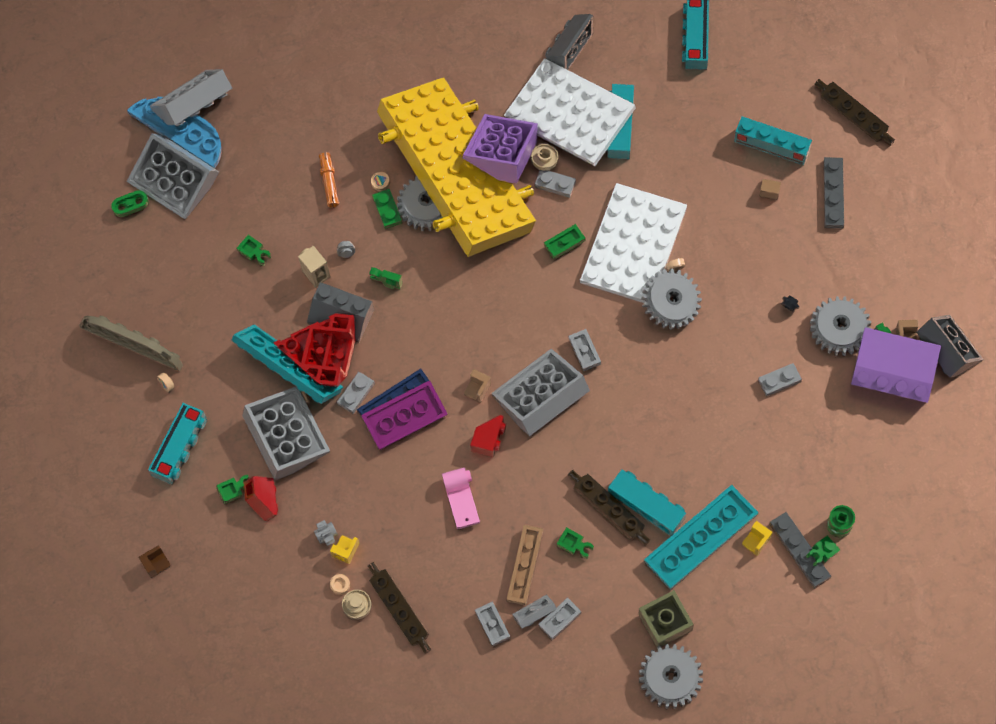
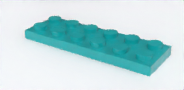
M255 324L235 333L231 339L239 348L250 353L253 358L260 360L270 370L277 372L284 380L294 384L300 391L311 396L316 402L322 404L340 394L343 389L342 385L338 387L319 385L274 345L273 342L277 341L275 338Z
M730 485L647 556L644 562L672 590L758 516L759 512L733 485Z

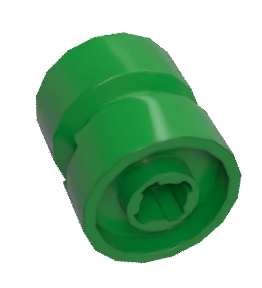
M845 505L834 507L827 520L829 533L838 538L849 535L855 523V513L850 507Z

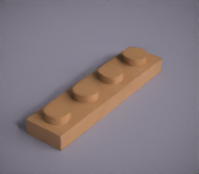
M523 526L507 602L525 606L527 604L543 528Z

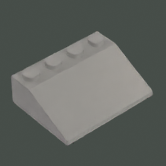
M152 133L126 182L186 219L209 191L220 171L162 134Z
M550 349L491 394L526 434L531 436L590 390L584 376L553 349Z
M297 387L244 406L242 416L274 480L291 475L330 452Z

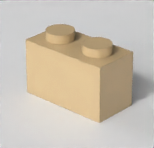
M314 246L306 248L300 253L298 258L302 272L315 288L319 286L320 282L323 283L330 278L327 262Z

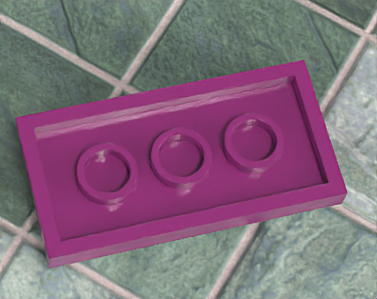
M429 380L361 415L378 450H381L448 414Z

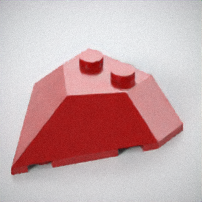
M335 313L329 316L327 320L320 323L316 322L290 334V337L282 341L277 340L273 343L319 385L338 387L347 377L354 349V315Z

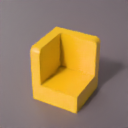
M756 521L751 528V532L742 542V545L758 556L771 539L773 532Z
M342 535L337 545L333 544L330 550L331 556L350 564L360 544L358 538L354 537L352 540Z

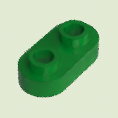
M138 190L116 198L112 202L111 208L116 216L124 217L145 209L149 200L145 192Z

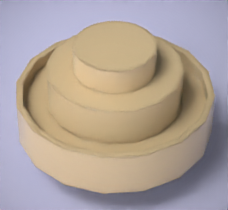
M540 144L532 150L531 162L538 170H551L557 165L558 152L549 144Z
M352 590L344 596L342 608L349 618L359 620L369 614L371 600L366 592Z

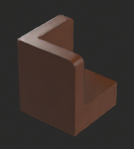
M159 545L138 557L150 578L171 567Z

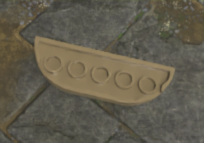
M100 315L99 318L84 316L79 324L83 330L177 371H180L183 367V363L179 360L180 356L161 346L157 339L152 337L148 339L139 331L133 330L132 332L120 323H111L104 316Z

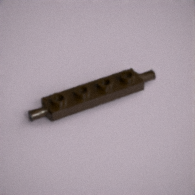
M820 79L815 82V86L822 90L821 98L876 142L883 139L890 146L895 142L896 139L888 134L889 126L836 83L832 82L826 85Z
M574 469L569 472L568 476L576 482L574 490L630 541L637 538L644 546L650 542L651 539L642 533L645 525L589 474L581 477Z
M372 562L371 565L369 564L367 567L373 574L369 580L410 644L412 646L420 645L424 654L431 651L432 648H430L426 641L429 636L428 631L386 569L379 570L375 562Z

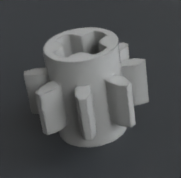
M323 520L317 523L318 529L314 533L319 543L325 542L327 546L334 543V537L338 534L332 522L327 524Z

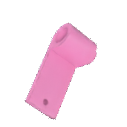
M463 467L442 473L457 529L479 524L480 520L469 486V482L472 481L470 471H465Z

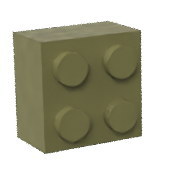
M675 590L639 608L638 615L657 648L693 631L694 624Z

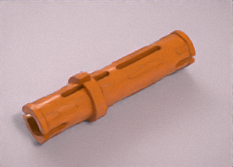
M326 152V157L324 153L319 154L321 164L320 175L323 176L327 207L332 208L331 204H333L334 208L339 205L333 175L335 170L331 164V155Z

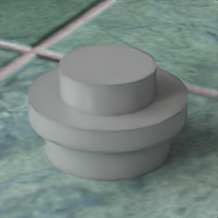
M342 241L338 244V256L349 258L354 255L355 246L350 241Z

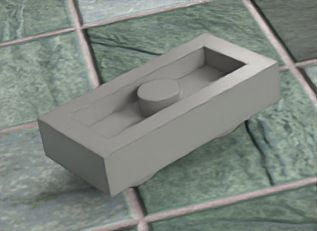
M540 170L535 182V188L570 198L576 179L552 171Z
M586 329L568 336L583 371L601 365V360Z
M794 363L759 377L758 381L767 397L800 383L802 378Z
M358 372L337 401V404L354 414L375 385V381Z
M545 595L512 615L519 626L524 628L532 625L536 620L548 616L557 608L548 595Z
M567 597L556 610L552 611L539 623V627L553 640L581 614V611Z
M493 601L475 610L492 647L510 639V635Z

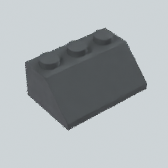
M579 14L574 15L571 20H568L562 34L559 33L553 47H549L546 51V59L569 70L593 34V15Z
M320 282L312 299L307 323L310 325L316 322L320 323L329 319V316L335 313L354 315L355 341L359 343L374 312L373 302Z
M951 315L933 317L916 331L920 341L941 345L938 362L942 366V371L949 377L959 376L984 360Z

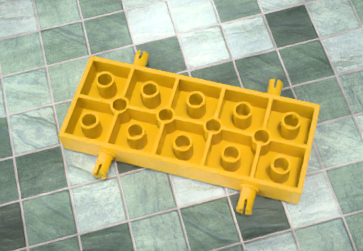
M443 77L382 98L377 113L388 130L378 133V139L381 141V144L395 140L443 217L433 221V228L436 232L450 228L465 254L469 257L531 233L536 220L523 199L532 197L534 191L530 185L516 190L512 183L500 181L463 159V154L477 129L468 113L478 111L479 107L476 100L461 104Z

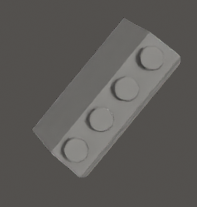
M223 69L205 70L150 105V108L167 125L179 126L185 122L187 117L197 115L201 108H207L214 104L213 101L215 99H221L228 95L227 92L232 89V86Z

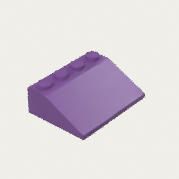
M484 114L463 154V159L500 181L517 183L537 143L538 123Z
M865 327L851 384L928 403L941 345Z

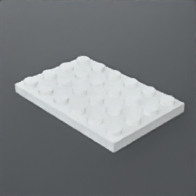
M544 58L508 108L504 117L538 123L537 136L596 166L636 107L635 104Z
M616 183L580 283L645 303V300H641V297L646 295L642 290L647 288L645 283L649 281L652 275L655 277L658 271L661 273L666 268L665 265L674 246L687 204Z

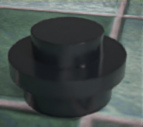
M789 295L788 298L785 296L782 298L783 302L781 305L792 312L799 309L800 306L797 304L799 301Z

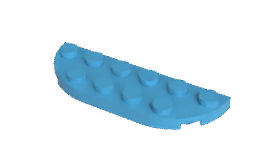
M163 97L146 100V98L142 99L127 110L129 115L158 134H162L213 168H216L222 152L221 141L216 129L198 115L189 116L179 126L167 125L150 108V105Z

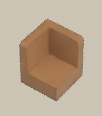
M898 320L896 334L917 340L918 320Z
M473 369L470 374L471 381L464 395L481 403L491 385V377Z

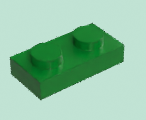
M390 189L373 194V200L384 228L388 229L402 224L401 216Z
M574 224L545 241L544 246L555 260L585 242L586 238L578 226Z

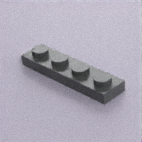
M824 157L825 228H844L843 158Z
M787 512L770 521L769 525L813 588L818 587L831 578L830 573L822 562L817 566H813L816 559L813 556L806 558V555L812 548Z

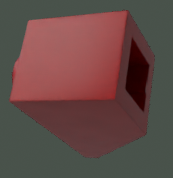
M499 415L475 428L470 444L471 452L494 457L495 452H498L500 449V435H504L507 423H504V416Z
M253 476L245 481V501L264 521H269L277 516L278 505L276 504L274 478Z

